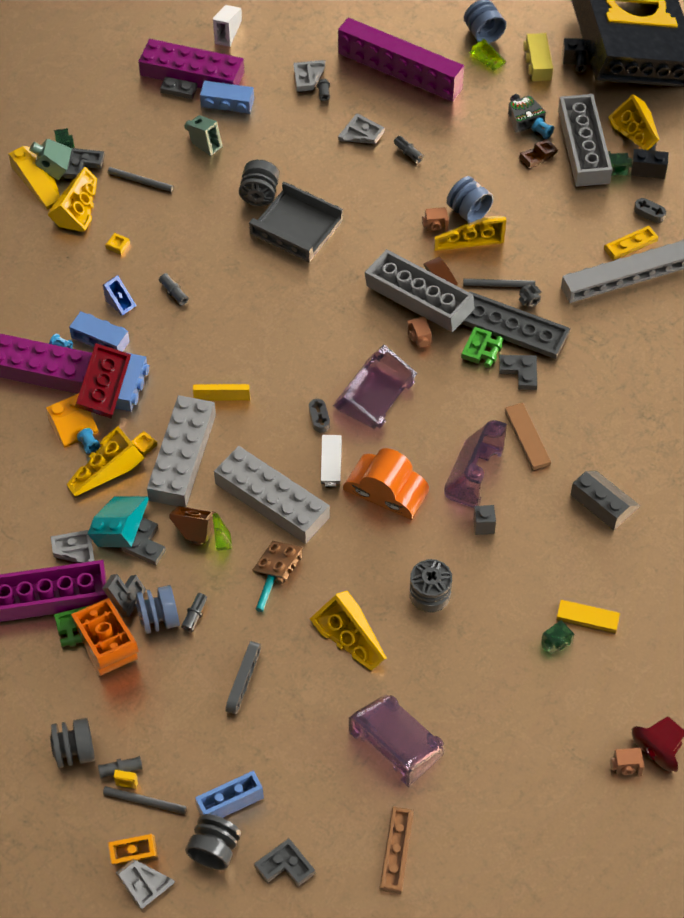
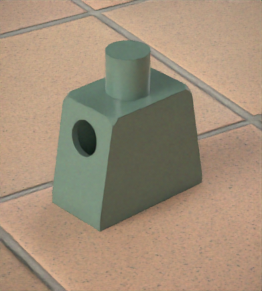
M199 115L192 121L188 120L185 123L184 128L189 131L191 142L208 155L212 156L223 147L217 121Z
M46 139L42 145L33 142L29 151L37 155L35 164L39 168L59 180L67 171L72 148L51 139Z

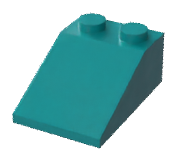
M114 496L93 517L87 533L97 547H132L149 500L148 496Z

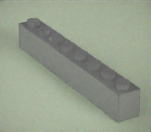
M684 239L673 244L650 249L646 252L633 254L629 257L619 258L612 262L602 263L595 267L585 268L578 272L568 273L562 276L561 289L569 303L683 270Z

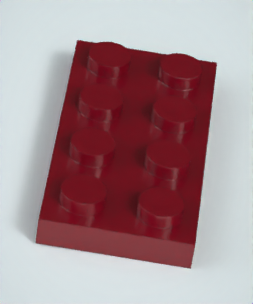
M95 343L75 407L112 419L131 354Z

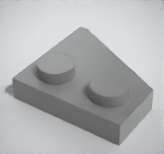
M356 113L339 134L338 139L344 142L375 144L385 132V128Z
M134 859L116 872L141 909L175 883L173 879Z

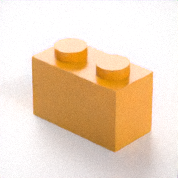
M153 834L108 842L111 863L114 866L127 864L132 859L142 861L158 857Z

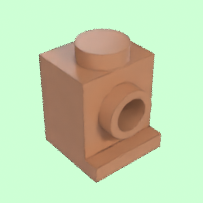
M446 207L425 209V216H422V225L426 227V231L444 230V232H448L449 219Z
M425 317L407 321V334H410L411 341H415L417 348L430 345L432 332Z
M641 748L617 749L613 758L610 759L612 771L615 770L616 774L631 775L637 772V776H642L644 763Z

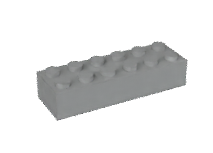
M594 95L561 96L558 113L575 185L610 184L612 166Z
M386 250L364 272L367 287L452 333L474 310L473 294L389 250Z
M178 395L147 486L149 501L187 507L216 417L215 402Z
M240 446L214 471L216 485L305 544L330 518V505Z

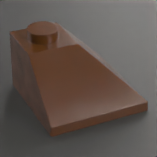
M177 506L170 513L169 518L186 540L192 541L191 543L202 545L210 538L216 512Z

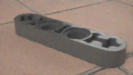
M250 641L227 700L225 711L235 715L238 713L260 654V643Z

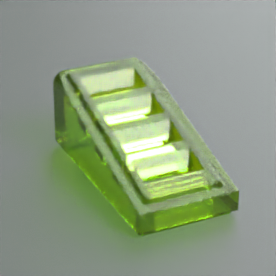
M485 39L475 44L470 51L475 58L493 71L506 63L502 56Z
M213 513L216 550L232 549L231 534L218 513Z

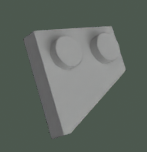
M325 60L293 63L297 91L314 90L325 68Z
M89 530L50 536L53 556L77 563L95 561L92 540L87 534Z

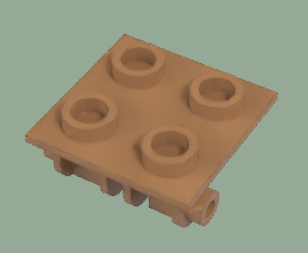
M272 541L252 571L276 576L275 581L282 584L286 582L289 573L293 572L296 564L301 560L303 547Z

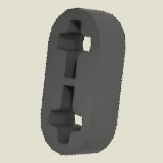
M645 198L637 199L635 202L634 211L636 214L655 223H661L665 220L666 209Z
M313 399L309 403L312 425L316 432L324 433L330 428V418L326 404L321 399ZM316 406H318V408L320 409V412L318 413L315 408ZM319 419H322L324 425H320Z

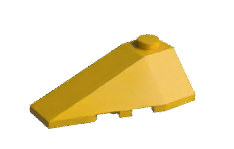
M634 94L608 117L616 130L644 150H649L659 141L650 110L646 103Z
M22 146L8 153L11 168L46 209L51 208L60 197L55 178L35 164L37 155L29 151L30 147Z
M84 167L47 215L61 228L84 232L92 219L90 211L94 205L92 197L95 195L97 178Z
M484 217L435 236L434 251L504 243L506 217Z
M119 426L102 439L100 448L96 453L92 452L89 455L90 460L85 466H81L66 484L75 497L132 470L145 459Z
M348 591L334 595L310 618L321 635L334 641L340 649H345L355 660L370 671L374 670L386 659L360 607Z

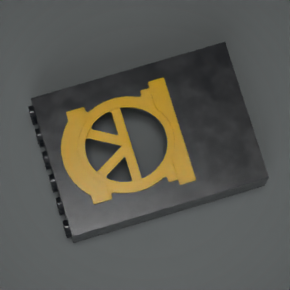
M571 0L595 80L684 87V15L679 0ZM614 1L657 4L658 10L651 16H635L621 9Z

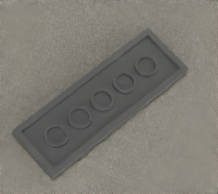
M469 291V293L473 294L474 310L461 324L473 329L478 327L490 331L492 336H501L508 342L554 359L557 358L570 333L569 327Z

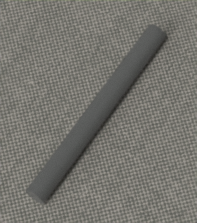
M109 167L108 174L169 192H172L174 188L173 185Z
M463 278V286L524 287L525 285H534L535 287V281Z
M107 786L103 790V795L184 815L187 811V806Z

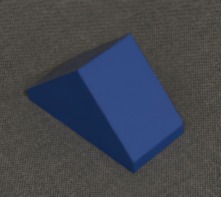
M118 275L103 284L105 301L121 316L137 306Z

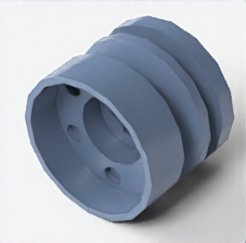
M490 0L474 2L464 14V22L478 43L490 44L495 42L505 32L506 21Z
M467 176L460 179L452 187L447 196V205L459 213L464 220L471 223L483 218L488 213L493 204L494 197L486 188L481 187L475 179Z
M171 585L158 587L156 598H153L151 591L147 590V600H144L142 591L137 592L136 607L140 624L143 626L146 634L151 633V623H154L156 632L159 631L160 621L164 622L166 629L180 626Z

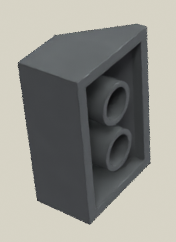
M585 471L572 483L570 495L613 530L640 508L637 502L598 471Z

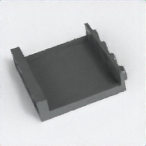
M283 182L282 192L258 220L252 218L249 222L250 234L310 262L342 223L343 209L326 202L324 199L313 196L309 192L298 189L294 185Z

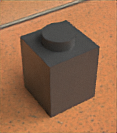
M494 505L474 506L473 521L475 535L495 534L496 516Z

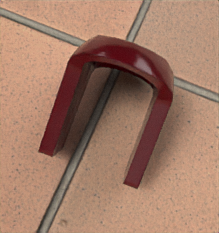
M668 716L649 728L639 726L632 728V738L635 744L649 758L666 771H678V762L675 755L682 746L681 741L684 738L683 728Z

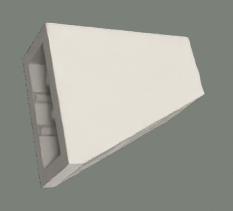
M225 5L214 16L215 44L231 46L242 21L241 8Z
M322 435L321 484H325L326 487H336V484L341 483V435Z

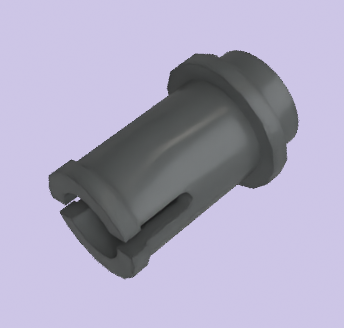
M320 79L317 83L319 99L321 101L330 99V82L327 79Z

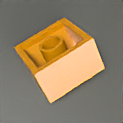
M79 393L46 407L48 420L64 448L79 442L77 434L85 428L92 429L93 435L99 433L91 412L75 407Z

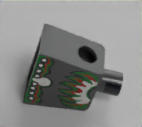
M514 94L511 96L508 106V116L515 133L532 128L533 123L538 118H542L545 122L546 111L532 96L521 98L519 94Z

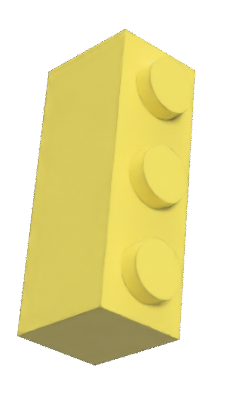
M527 34L526 41H523V50L527 52L525 60L526 63H529L528 75H531L532 81L552 80L553 64L547 34Z

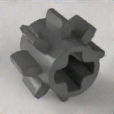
M525 285L519 292L521 296L519 301L523 306L534 307L541 300L539 295L541 291L537 286Z

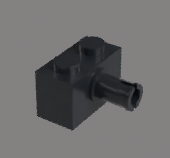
M564 38L562 50L563 64L576 65L578 72H580V67L581 72L586 70V65H591L583 38Z
M657 143L649 150L634 149L631 176L665 179L669 152L656 151Z

